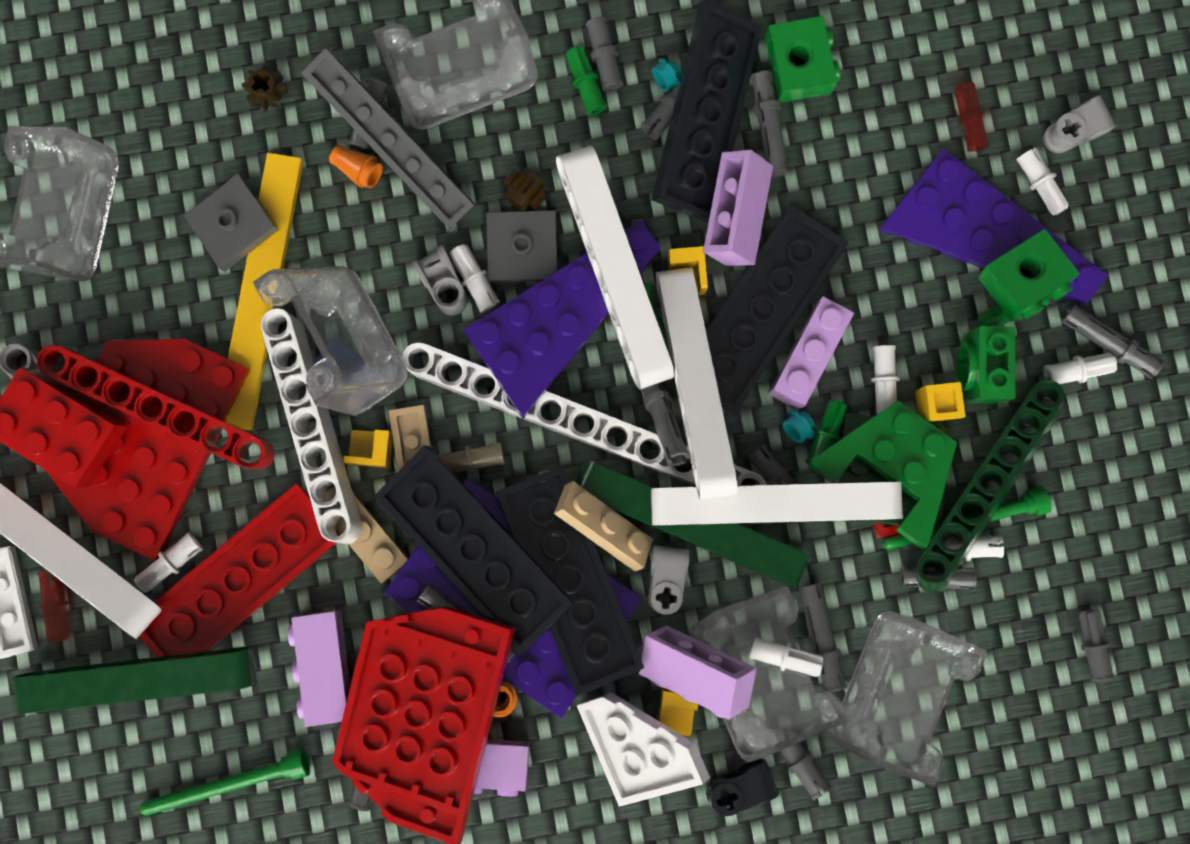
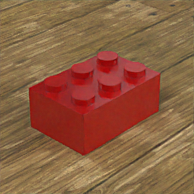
M20 367L0 397V442L74 488L91 486L128 428L123 422L36 369Z

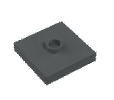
M238 173L184 215L218 268L224 272L279 230L244 177Z
M556 211L486 212L488 283L541 282L557 272Z

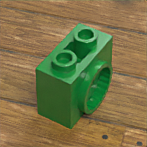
M824 16L769 25L764 40L770 65L769 71L773 73L776 99L780 103L831 94L837 81L840 80V67L838 61L832 58L830 48H833V34L830 27L826 28ZM789 57H800L804 61V65L798 66L793 64Z
M1046 229L988 264L978 279L1009 320L1013 322L1022 315L1026 320L1036 315L1044 308L1042 303L1052 297L1054 301H1057L1073 290L1070 284L1080 273ZM1020 268L1028 270L1032 278L1025 277L1021 273Z
M978 326L963 335V342L960 344L957 353L956 379L962 385L964 404L998 405L1015 399V327Z

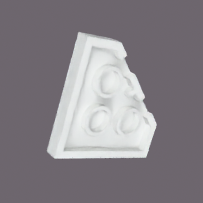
M612 692L586 700L577 705L619 807L702 785L710 779L694 742Z

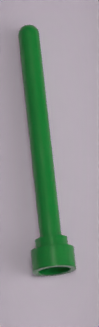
M1043 486L1026 490V494L1021 495V499L1001 504L990 522L1024 512L1027 515L1033 514L1035 517L1050 513L1051 502L1046 489ZM975 511L963 516L969 520H976L981 517V514ZM932 532L931 539L935 536L936 533ZM900 533L887 536L882 540V545L886 550L914 544Z
M303 747L288 751L286 756L281 758L280 762L144 801L141 803L139 811L142 815L148 816L281 776L292 778L293 780L309 776L311 772L309 758Z

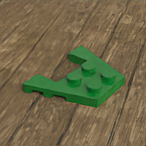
M898 400L813 458L808 466L829 482L836 483L852 460L857 457L890 482H901L902 490L914 498L916 502L896 531L923 550L930 543L957 442Z

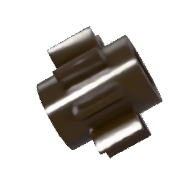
M266 65L262 66V70H248L250 75L248 82L242 83L241 86L246 92L250 93L246 98L249 104L253 106L259 102L264 112H267L268 107L275 105L281 107L280 100L282 95L288 94L285 85L280 84L284 79L281 73L276 71L271 75ZM266 85L269 89L264 92L261 88Z
M525 168L521 174L513 169L503 181L505 183L504 186L508 189L504 197L523 212L529 205L536 210L546 198L544 196L545 192L542 191L546 183L529 168Z

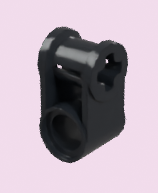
M766 759L748 762L737 770L710 781L706 789V797L710 805L718 814L727 817L753 806L767 803L779 795ZM723 789L730 793L727 796L728 802L725 804L720 801V791Z

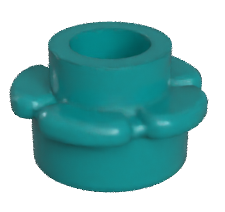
M664 58L659 59V64L652 68V75L659 88L667 92L680 84L682 72L675 61L667 62Z
M790 411L788 413L789 416L782 425L786 434L793 441L803 443L807 438L812 439L815 436L813 430L815 423L809 414L804 411Z

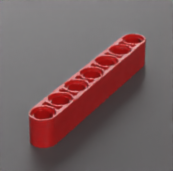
M50 345L43 348L38 354L37 367L45 376L238 466L248 469H264L274 459V447L267 439L75 350ZM63 355L65 358L64 367L60 371H58L56 368V362L58 358ZM96 370L97 381L90 387L88 376L91 371ZM127 384L130 394L122 402L119 393L121 388ZM160 399L162 411L158 416L154 417L151 407L154 401ZM193 414L195 425L192 430L187 432L184 429L183 422L187 415ZM224 428L228 439L225 445L219 447L216 444L215 437L217 432ZM256 443L260 447L261 453L258 460L252 463L248 458L247 452L248 448Z

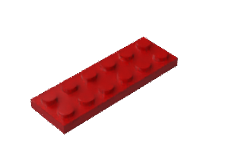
M296 483L154 602L162 611L143 631L140 637L156 657L210 651L337 544L322 537L310 496L301 485Z

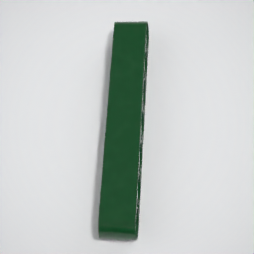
M1042 380L1033 386L917 563V582L924 591L938 593L948 586L1058 418L1065 394L1062 386L1056 381ZM1041 397L1051 398L1055 402V404L1043 405L1038 401V399ZM1031 425L1037 431L1027 434L1022 432L1019 427ZM1010 452L1015 454L1018 460L1007 462L1000 455ZM992 480L998 483L1000 488L995 491H989L983 488L981 484ZM967 509H975L980 512L981 517L976 520H969L963 516L962 512ZM949 537L959 539L963 545L958 549L951 550L944 546L943 541ZM930 566L940 568L944 574L938 579H930L924 575L923 571Z
M589 460L584 461L575 482L615 512L796 589L810 557L805 552L737 523L652 525L651 489L653 487Z
M251 646L33 671L14 676L13 683L18 714L238 690L256 685L257 679L253 650Z

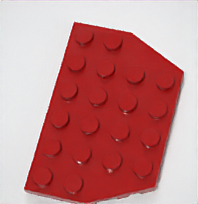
M187 339L106 341L97 359L98 362L226 420L251 370ZM96 370L91 371L88 377L90 387L97 381ZM127 384L121 388L119 393L122 402L130 394ZM81 393L80 397L123 422L128 428L90 487L74 488L48 471L46 472L91 531L156 561L159 559L158 553L160 551L164 552L211 453ZM157 399L152 404L151 410L154 417L158 416L162 411L160 399ZM193 414L187 415L183 422L184 429L189 432L195 425ZM223 428L217 432L216 437H215V441H216V442H217V440H218V438H219V436H220V434H221Z
M449 606L366 622L332 764L343 775L348 776L353 781V785L362 795L368 794L382 809L380 813L389 822L448 844H460L462 842L515 627Z

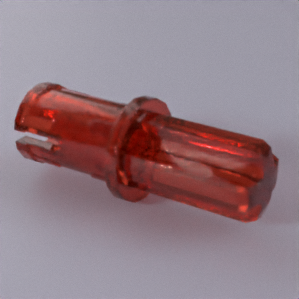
M973 82L961 83L955 86L954 89L960 117L957 120L963 126L967 152L981 151L990 146L983 118L986 116L985 111L980 109L975 84Z
M48 571L39 572L37 577H39L42 605H39L38 608L40 610L43 609L46 639L52 643L65 641L70 636L66 605H69V601H65L63 582L52 575L53 585L50 586Z

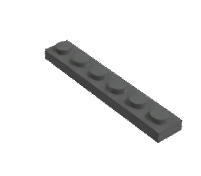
M325 48L301 72L449 229L454 227L476 205L328 48Z

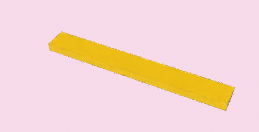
M267 153L258 199L279 230L247 255L228 354L229 360L251 369L226 418V421L247 430H253L268 353L261 330V321L266 312L276 309L304 163L298 157Z

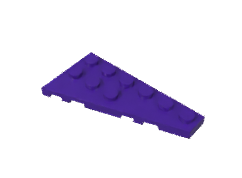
M945 149L938 154L878 230L888 235L894 234L908 239L907 242L918 246L922 244L936 249L943 255L985 269L991 262L1046 229L1080 273L1070 284L1073 290L1062 298L1084 305L1090 301L1108 277L1105 272ZM1020 268L1021 273L1025 277L1032 278L1028 270Z
M639 220L624 231L641 275L659 253L661 247L642 220ZM588 253L464 329L466 336L522 419L531 411L533 405L541 395H544L551 386V383L563 368L570 363L609 313Z

